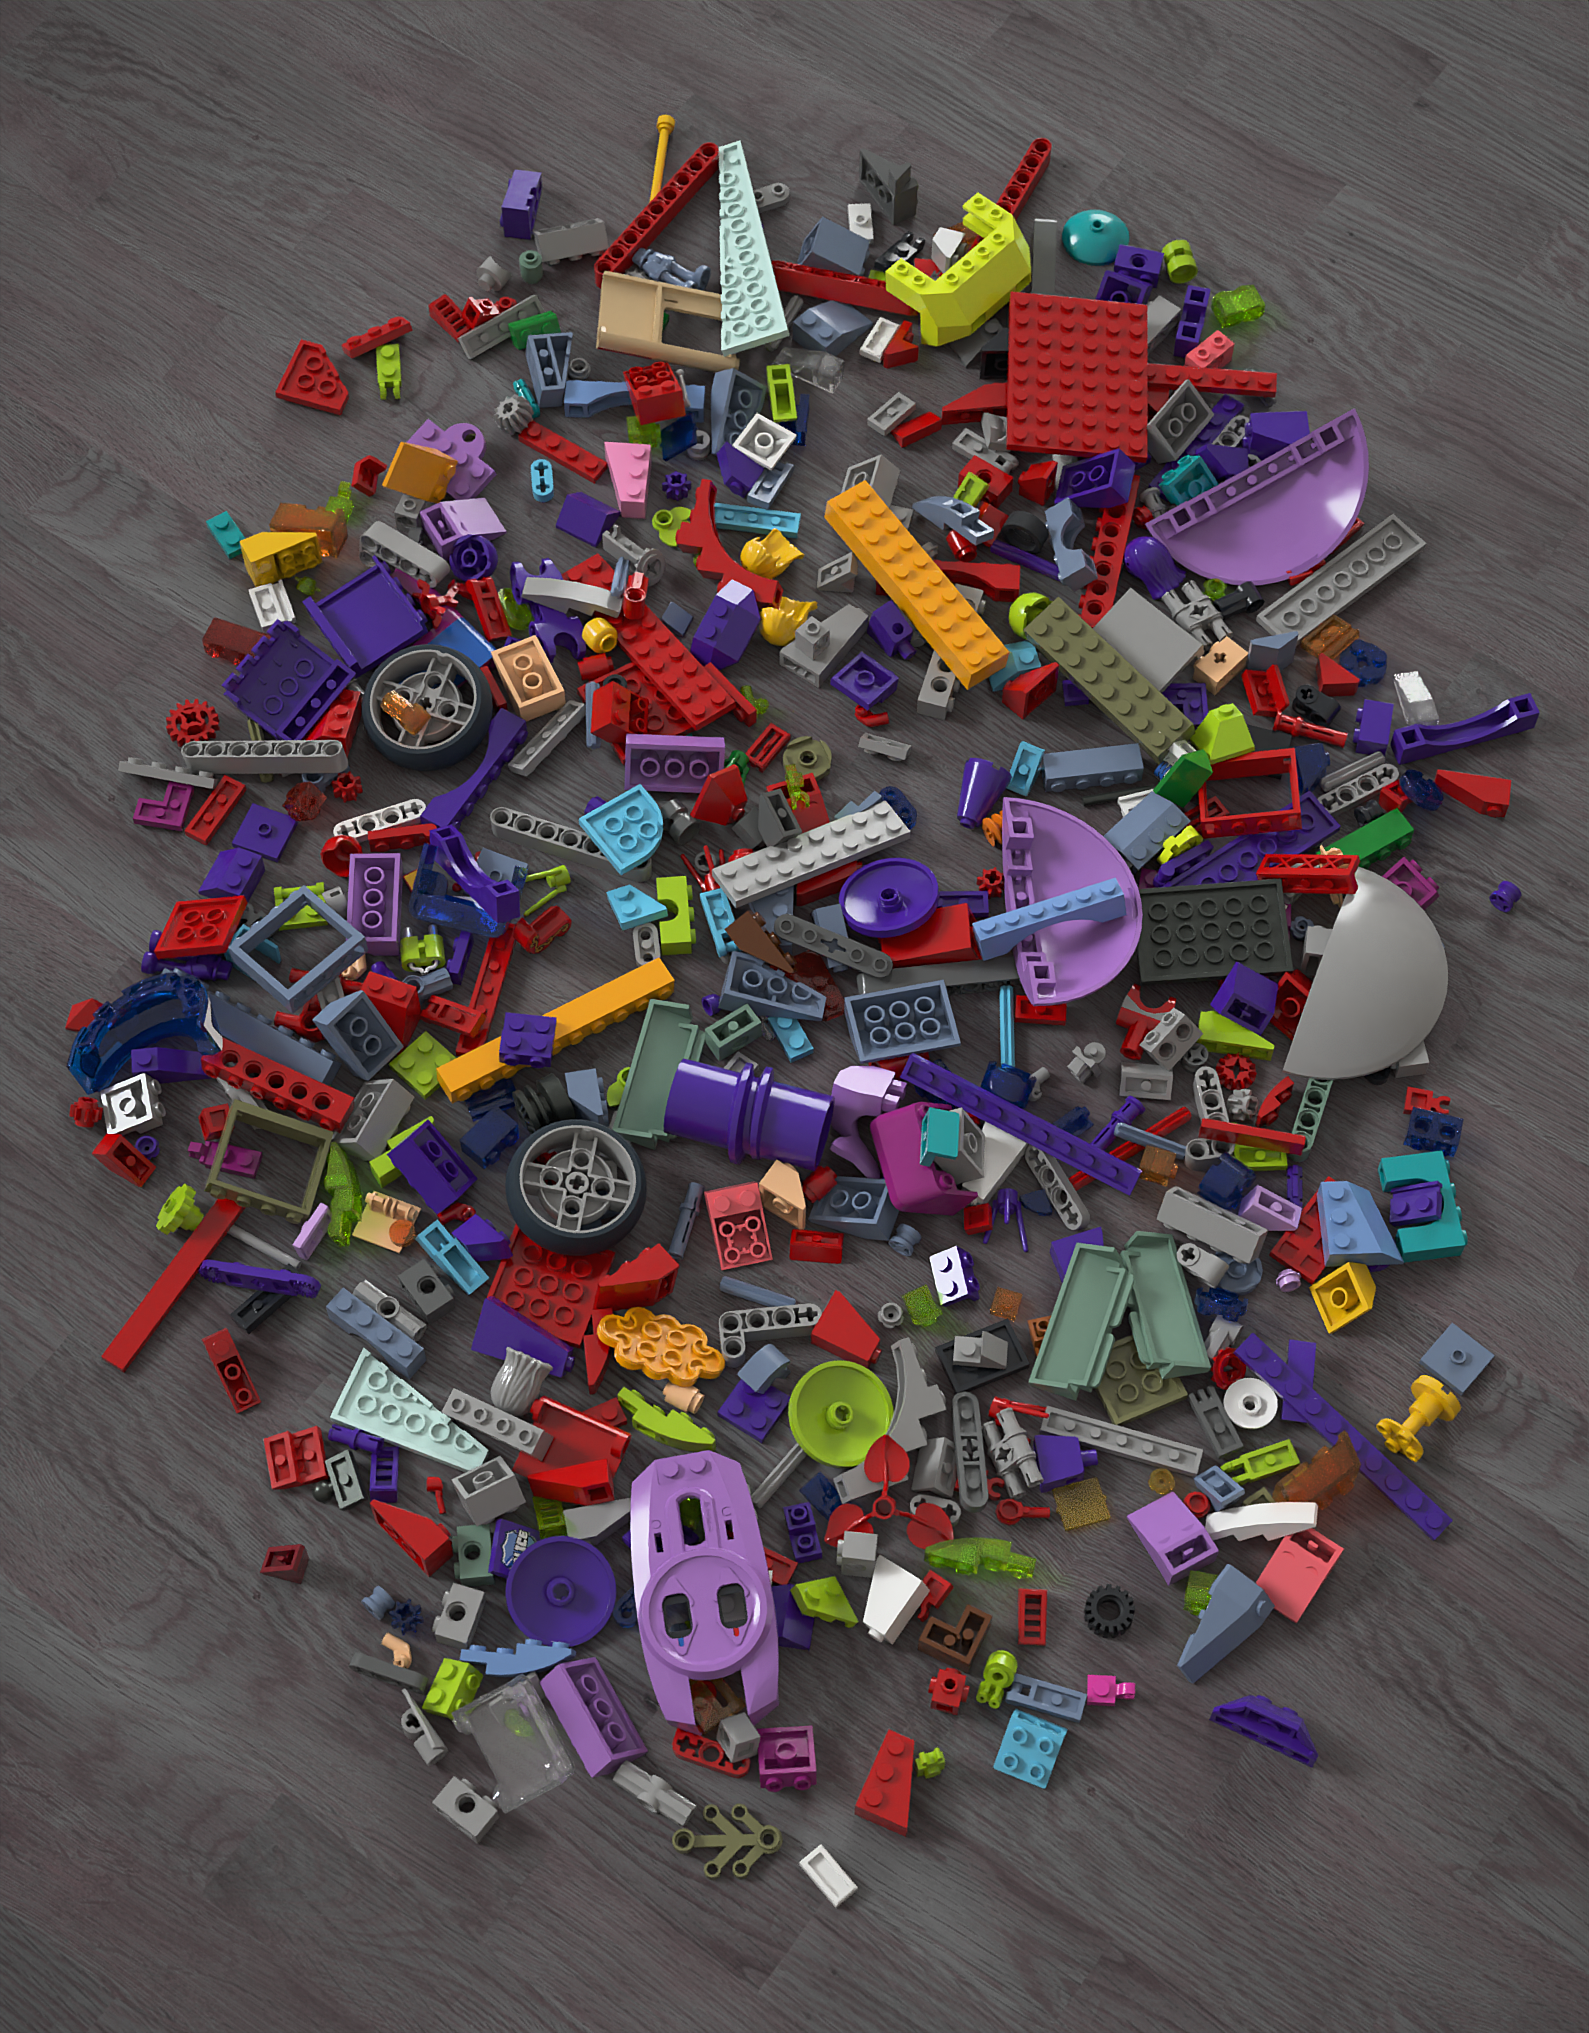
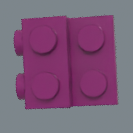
M1403 857L1382 876L1405 891L1423 910L1440 897L1437 891L1439 886L1430 877L1425 879L1420 874L1423 870L1414 860L1409 862Z
M812 1725L757 1729L760 1735L758 1746L760 1788H766L770 1792H778L783 1787L794 1786L798 1790H807L811 1785H817Z

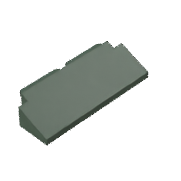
M650 999L612 1129L625 1140L655 1150L658 1139L669 1143L670 1138L678 1137L664 1133L663 1128L671 1085L681 1060L684 1058L699 1062L705 1044V1033L699 1030L698 1025L691 1024L693 1016L690 1005Z
M1136 1231L1124 1245L1125 1250L1119 1255L1123 1259L1121 1268L1127 1269L1129 1274L1133 1275L1135 1279L1127 1306L1131 1310L1128 1319L1140 1361L1146 1364L1147 1370L1159 1368L1161 1379L1208 1372L1211 1369V1365L1183 1269L1177 1259V1249L1173 1235Z
M1076 1243L1028 1382L1032 1387L1076 1401L1080 1389L1092 1392L1093 1388H1097L1101 1384L1115 1342L1111 1332L1113 1328H1117L1121 1324L1135 1282L1133 1275L1129 1274L1127 1269L1121 1268L1123 1259L1115 1247Z

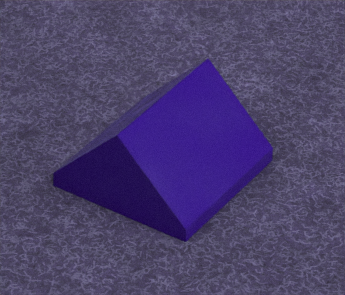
M582 492L572 493L566 496L556 528L596 548L603 539L602 534L606 530L609 531L621 515V512Z
M786 1584L772 1587L777 1619L778 1646L810 1650L815 1617L801 1613L790 1591L795 1585Z

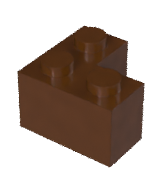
M967 1604L956 1628L930 1616L919 1638L918 1650L968 1674L991 1627L993 1616Z

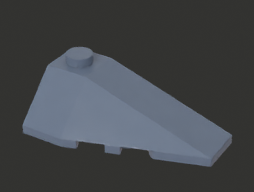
M734 368L715 373L712 385L711 437L712 454L717 456V452L726 441L731 445L734 444L756 413H760L765 399L767 387Z
M737 951L732 952L718 1008L734 1012L748 1004L753 1012L759 1016L822 1020L826 1002L824 995L801 982H794L784 976V972L779 969L776 971L764 964L765 961L755 956Z
M1227 1564L1212 1584L1208 1593L1212 1597L1206 1610L1201 1609L1198 1618L1202 1620L1196 1634L1190 1635L1178 1662V1668L1190 1683H1195L1255 1632L1275 1607L1260 1586L1232 1565Z

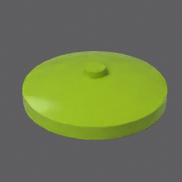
M842 1360L822 1363L807 1372L794 1387L788 1410L790 1428L803 1451L823 1465L841 1469L856 1467L865 1460L872 1444L887 1432L894 1414L892 1400L882 1381L862 1365Z

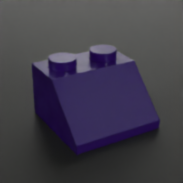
M240 847L221 851L198 893L208 898L244 895L247 902H249L265 872L262 856Z

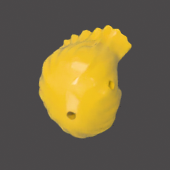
M773 528L762 541L757 542L760 540V537L748 541L741 552L740 560L745 570L760 577L773 579L780 575L792 561L803 559L804 554L793 544H790L779 530Z
M782 596L779 610L767 607L763 608L760 612L761 621L758 625L760 634L770 644L777 646L788 645L795 640V630L807 621L809 612L817 609L818 603L816 601L800 602Z

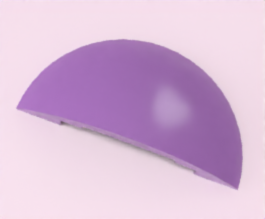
M1355 408L1214 488L1145 524L1154 538L1165 545L1175 561L1194 573L1217 582L1241 585L1244 582L1251 581L1254 585H1265L1289 579L1290 576H1296L1321 562L1342 542L1353 526L1364 501L1368 483L1369 458L1366 437Z
M1004 797L1002 854L1006 912L1112 878L1117 879L1124 893L1125 916L1103 923L1094 920H1071L1053 924L1027 936L1012 948L1021 984L1033 1006H1050L1081 999L1110 983L1126 967L1133 956L1140 938L1143 916L1137 884L1129 867L1118 851L1106 838L1082 820L1050 805L1020 798Z

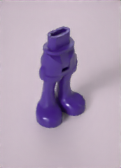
M153 930L149 942V952L146 951L142 959V973L153 974L163 971L164 968L174 970L177 967L189 974L188 977L202 981L222 979L228 981L233 968V962L223 960L222 956L218 957L215 954L173 958L186 961V963L157 959L154 950L163 932Z

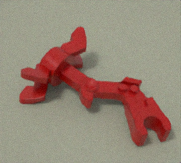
M418 579L417 585L422 590V593H412V597L419 599L423 612L429 614V617L433 619L432 625L434 629L439 627L442 619L441 616L446 611V608L440 606L457 607L458 601L454 599L456 594H460L462 597L473 601L471 594L467 591L466 582L464 584L455 583L454 579L448 584V592L445 596L437 597L433 593L429 594L430 585L421 579Z

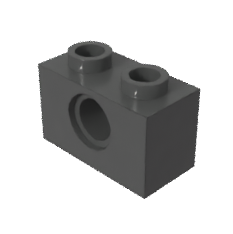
M425 1259L399 1274L398 1280L400 1287L427 1324L430 1325L455 1309L454 1298L456 1295L448 1284L443 1285L439 1280L441 1275L433 1264L429 1266ZM431 1287L435 1289L430 1294L423 1293V1290Z

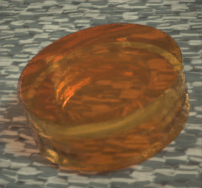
M404 1219L395 1221L389 1228L391 1242L398 1247H406L412 1244L416 1237L414 1225Z

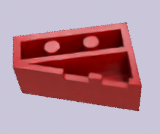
M888 1730L856 1802L854 1813L905 1837L908 1826L914 1740Z

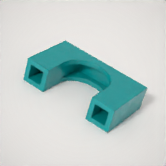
M1443 1151L1381 1158L1378 1173L1383 1192H1390L1391 1188L1437 1180L1443 1185V1188L1440 1190L1442 1195L1441 1219L1425 1226L1398 1229L1394 1240L1404 1263L1460 1256L1464 1247L1468 1244L1466 1231L1461 1229L1462 1213L1460 1207L1455 1204L1456 1189L1454 1183H1450L1448 1176L1450 1174V1164L1448 1159H1444Z

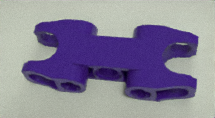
M549 558L542 559V563L539 566V576L529 574L524 569L522 563L512 562L509 572L515 601L518 605L529 604L535 621L529 624L530 637L536 635L550 663H553V659L556 656V645L569 649L575 659H583L586 653V643L582 638L583 626L578 616L567 617L566 613L521 597L527 577L563 580L561 573L552 560Z

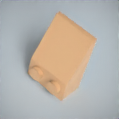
M536 635L491 652L510 702L518 717L527 722L560 709L566 704L564 689Z

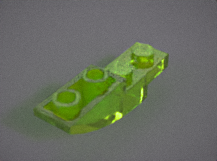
M331 1142L330 1152L327 1154L328 1171L324 1178L325 1190L333 1197L331 1200L332 1217L331 1222L328 1224V1234L339 1247H345L350 1244L352 1222L362 1221V1194L357 1172L352 1161L337 1142Z
M960 1538L939 1542L926 1547L924 1561L928 1562L930 1566L935 1568H944V1566L953 1568L957 1573L963 1575L977 1574L980 1564L984 1565V1568L994 1572L1000 1570L1011 1572V1575L1018 1578L1033 1577L1036 1564L1035 1558L1011 1553L1012 1542L992 1538Z

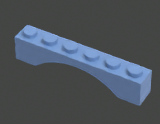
M566 380L564 398L565 417L589 418L608 408L633 405L626 382ZM685 385L691 406L685 407L686 416L677 417L676 419L680 422L704 423L705 386Z
M1112 878L972 923L975 944L983 961L1007 954L1027 936L1053 924L1071 920H1094L1103 923L1125 916V898L1117 879Z

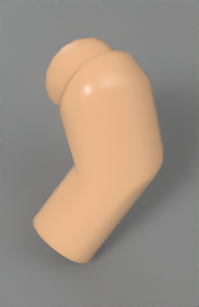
M366 955L361 956L343 971L342 975L348 980H357L367 970Z
M388 1632L382 1640V1645L394 1652V1665L408 1669L412 1662L410 1645Z

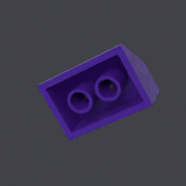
M429 1119L387 1154L392 1164L408 1179L410 1186L418 1191L426 1205L433 1209L436 1214L457 1200L478 1179Z

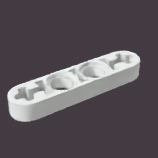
M412 799L340 822L334 827V836L343 835L342 832L346 831L349 836L354 837L361 843L368 840V832L362 829V826L367 822H372L376 825L373 830L420 824V815L425 810L426 805L419 799ZM416 808L419 814L415 815L412 809ZM404 811H405L406 819H403V814H402V812H404ZM389 815H397L399 817V820L395 823L386 822V818ZM354 827H358L359 834H356Z

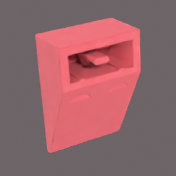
M753 1181L705 1191L704 1196L721 1270L773 1260L758 1183Z
M1313 1528L1287 1535L1278 1546L1256 1584L1265 1591L1275 1605L1273 1609L1297 1624L1340 1559L1344 1548Z

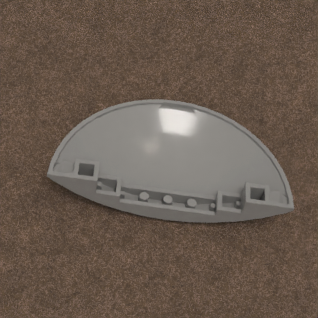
M1358 867L1355 873L1358 885L1356 894H1346L1297 1026L1282 1071L1284 1073L1304 1078L1338 1080L1365 1076L1381 1071L1397 1063L1415 1050L1429 1035L1440 1016L1448 986V965L1440 936L1425 911L1412 897L1388 879L1372 871Z

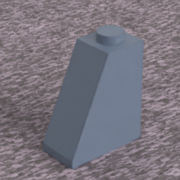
M840 904L817 908L810 913L813 924L848 938ZM824 940L820 941L829 947L830 953H833L834 950L846 952V949H842L837 945V940H833L832 943L825 942ZM823 956L826 970L833 968L834 973L848 970V966Z

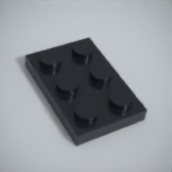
M1008 1318L962 1336L982 1338V1332L986 1331L1008 1342L1006 1369L953 1365L955 1339L935 1347L936 1355L955 1395L959 1392H970L1029 1368L1030 1363Z

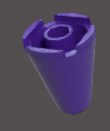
M970 758L969 761H966L957 812V819L960 821L961 826L973 829L982 824V820L986 818L1011 782L1012 775L1005 768L1000 766V769L997 770L992 767L993 762L980 758Z

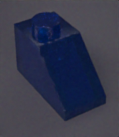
M1323 743L1294 747L1300 796L1308 791L1312 793L1318 786L1320 779L1325 776L1327 766H1330V756L1328 752L1324 751Z

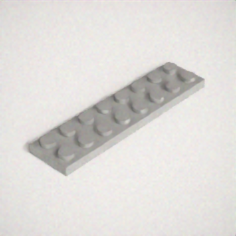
M1392 514L1314 572L1313 575H1310L1258 614L1256 621L1272 636L1297 631L1299 634L1298 645L1423 551L1426 543L1398 517Z
M885 800L862 812L842 817L802 833L796 838H791L777 846H769L713 868L712 877L734 907L738 908L910 839V830Z

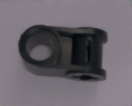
M1305 684L1297 689L1296 698H1294L1292 708L1297 714L1310 720L1315 725L1328 728L1341 710L1340 704L1335 699L1328 697L1313 686Z

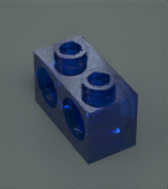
M1413 1107L1409 1116L1403 1145L1410 1146L1414 1150L1443 1151L1444 1157H1454L1459 1145L1464 1119ZM1420 1128L1424 1130L1425 1133H1419L1415 1129ZM1441 1135H1448L1451 1139H1444Z

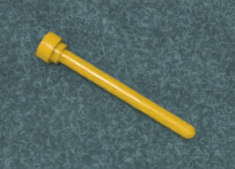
M661 115L657 121L660 137L650 202L661 190L668 137L675 127V119L669 115Z

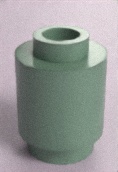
M533 250L523 252L519 257L521 277L525 282L535 284L543 276L542 257Z

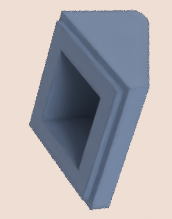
M670 602L661 617V622L672 633L682 637L693 620V616L674 602Z

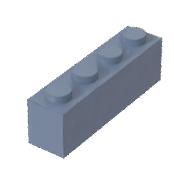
M1139 743L1043 754L1040 766L1045 792H1061L1065 789L1074 788L1086 789L1091 786L1100 785L1107 787L1118 783L1133 784L1137 781H1142L1144 770Z

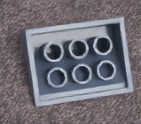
M944 980L844 997V1014L860 1064L908 1056L912 1053L919 1054L961 1046Z

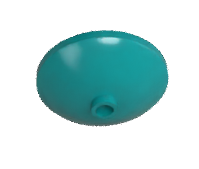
M1086 210L1075 214L1066 222L1062 231V244L1066 252L1076 261L1086 265L1102 266L1115 262L1120 244L1129 245V231L1125 223L1112 213L1102 210Z

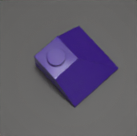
M1106 270L1095 300L1146 305L1153 285L1128 275Z

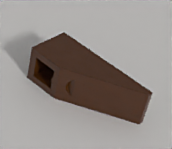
M747 911L724 929L740 950L789 973L798 971L795 967L797 964L796 960L789 952L784 953L779 945L782 944L780 939L774 932L769 933L764 927L766 921L759 912Z

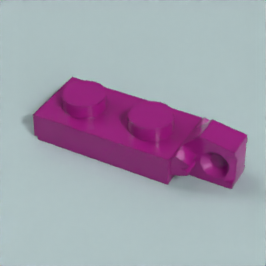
M206 1141L205 1145L203 1143L190 1142L188 1148L189 1157L199 1159L200 1164L211 1169L219 1142ZM228 1145L220 1171L255 1179L263 1157L262 1152Z

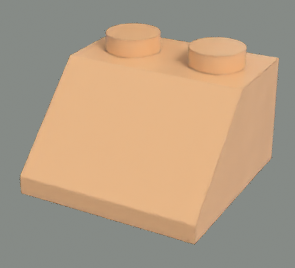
M776 1160L759 1183L762 1207L796 1228L804 1230L806 1205L799 1173L791 1164H783Z

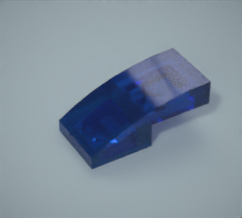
M821 1471L799 1489L800 1493L827 1521H829L833 1511L842 1505L838 1491Z

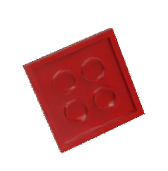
M245 896L176 902L154 950L157 959L226 953L248 902Z

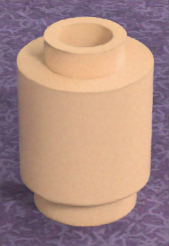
M670 1380L663 1390L665 1402L685 1413L691 1412L695 1414L704 1400V1395L700 1393L698 1388L694 1386L680 1387L673 1384Z

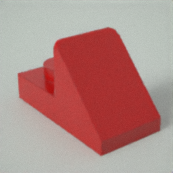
M903 321L885 350L884 368L888 369L918 360L919 347L912 344L914 334L912 333L911 322Z
M1402 777L1382 788L1379 805L1387 812L1398 808L1402 813L1407 804L1418 799L1422 791Z

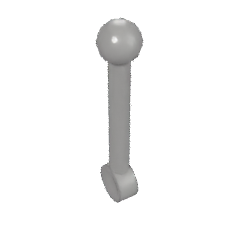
M678 369L676 376L679 378L683 392L684 406L688 408L691 404L683 378L685 372L682 369Z

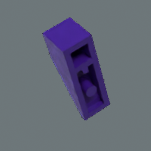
M160 1047L131 1050L133 1077L146 1073L153 1079H156L159 1084L211 1079V1077L204 1073L201 1066V1058L205 1052Z

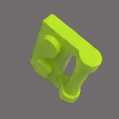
M318 882L313 886H306L325 902L322 893L325 892L324 882ZM282 886L274 887L275 906H279L284 902L283 899L288 898L293 891H297L301 887L282 889ZM306 905L279 928V931L326 926L328 922Z

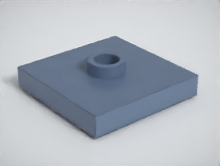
M486 848L482 849L476 861L482 871L492 880L500 882L508 879L518 890L529 869L527 863Z
M1451 1323L1420 1359L1419 1363L1462 1396L1493 1360L1495 1355L1455 1324Z

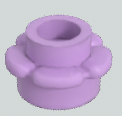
M1293 1269L1281 1271L1276 1279V1285L1280 1286L1283 1292L1296 1290L1301 1285V1275L1293 1271Z

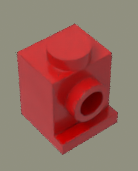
M468 297L461 316L474 329L501 313L499 306L493 304L489 298L474 300L473 297Z

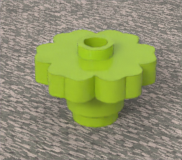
M184 1184L182 1187L178 1186L171 1193L158 1215L159 1221L156 1227L159 1231L168 1235L170 1232L173 1233L178 1227L191 1231L197 1228L203 1220L204 1214L200 1212L199 1207L194 1205L195 1200L193 1198L196 1194L194 1188Z

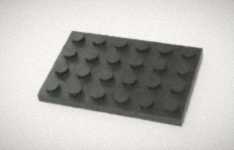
M1281 879L1138 889L1143 914L1142 929L1136 946L1141 986L1225 980L1236 961L1265 977L1280 976L1286 972L1293 973Z

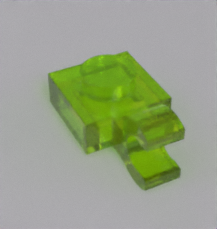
M341 481L337 497H329L323 514L324 520L347 525L354 506L353 501L349 500L352 489H349V482Z
M795 764L785 765V779L792 809H797L796 802L798 800H803L806 808L809 807L810 797L800 789V787H804L802 773H797Z

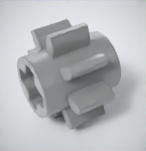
M1233 1090V1094L1228 1097L1226 1103L1228 1113H1234V1120H1251L1252 1115H1255L1258 1111L1259 1103L1257 1097L1251 1096L1252 1090Z

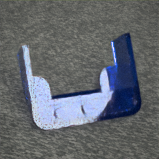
M424 843L409 902L410 914L419 920L487 937H501L506 932L512 919L506 923H496L477 902L446 895L448 889L446 876L440 872L432 871L438 846ZM515 865L511 883L519 890L521 900L528 868Z

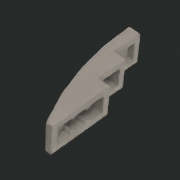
M527 577L521 597L563 613H567L568 609L571 608L592 616L594 610L618 618L624 595H622L621 599H617L616 596H611V591L596 586L552 578Z

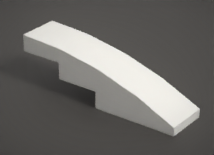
M1281 1502L1231 1508L1207 1514L1205 1529L1212 1540L1234 1535L1238 1541H1242L1263 1534L1270 1541L1316 1527L1318 1505L1305 1502Z

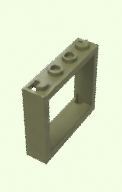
M235 1099L229 1109L204 1191L217 1199L226 1198L235 1201L241 1207L247 1208L251 1206L260 1209L263 1214L269 1216L278 1215L284 1217L290 1223L304 1224L310 1215L334 1132ZM235 1120L318 1147L301 1207L217 1180Z

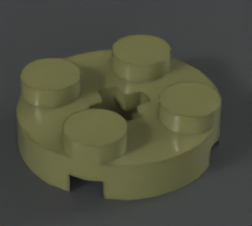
M803 736L792 740L787 745V749L783 754V767L791 778L813 773L817 782L830 773L832 754L825 742L821 740L819 742L812 740V737ZM804 756L814 759L811 763L802 762Z

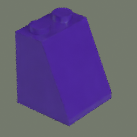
M1307 411L1251 413L1249 423H1245L1246 437L1242 438V448L1248 449V454L1255 455L1262 461L1288 447L1290 444L1310 434Z

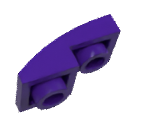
M810 1502L783 1507L795 1562L799 1564L822 1559V1551Z

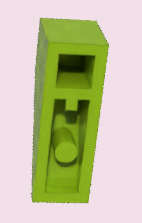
M1201 1011L1198 1028L1203 1035L1196 1043L1204 1045L1208 1052L1228 1054V1052L1236 1054L1239 1052L1245 1057L1249 1056V1058L1271 1061L1274 1051L1272 1043L1216 1011Z

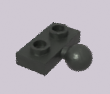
M345 1450L325 1460L331 1482L319 1481L313 1486L312 1495L316 1501L327 1502L335 1492L339 1508L346 1511L368 1500L352 1451Z

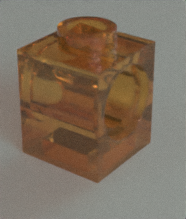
M1146 1145L1139 1169L1142 1170L1139 1178L1167 1187L1169 1179H1175L1179 1164L1175 1163L1176 1153Z

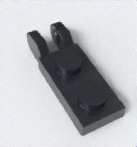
M908 231L901 240H898L875 260L874 267L885 273L901 258L910 263L923 249L926 240L920 237L913 246H910L909 244L913 240L914 233Z

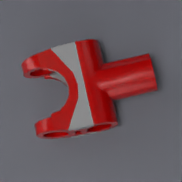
M1138 984L1132 986L1124 999L1116 1020V1025L1128 1029L1120 1048V1053L1124 1057L1131 1060L1141 1059L1144 1049L1140 1044L1145 1036L1161 1022L1163 1016L1175 1008L1176 998L1170 996L1168 1001L1161 1007L1148 1008L1140 1000L1142 986Z

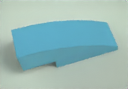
M438 1219L415 1238L435 1263L468 1295L489 1279L461 1243L449 1234Z

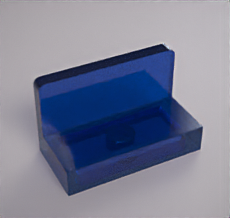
M800 394L799 405H795L797 421H786L779 424L796 434V438L791 445L805 446L810 394Z

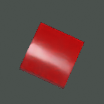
M318 1426L293 1434L286 1431L263 1439L273 1490L303 1486L330 1478L325 1464L327 1459L322 1432Z

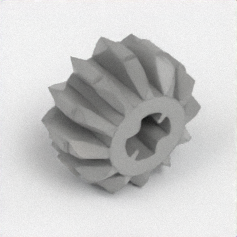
M516 394L511 398L506 396L505 401L499 402L500 406L494 409L496 414L493 418L501 431L514 435L516 432L521 433L524 427L528 428V422L533 421L532 415L534 411L526 398Z

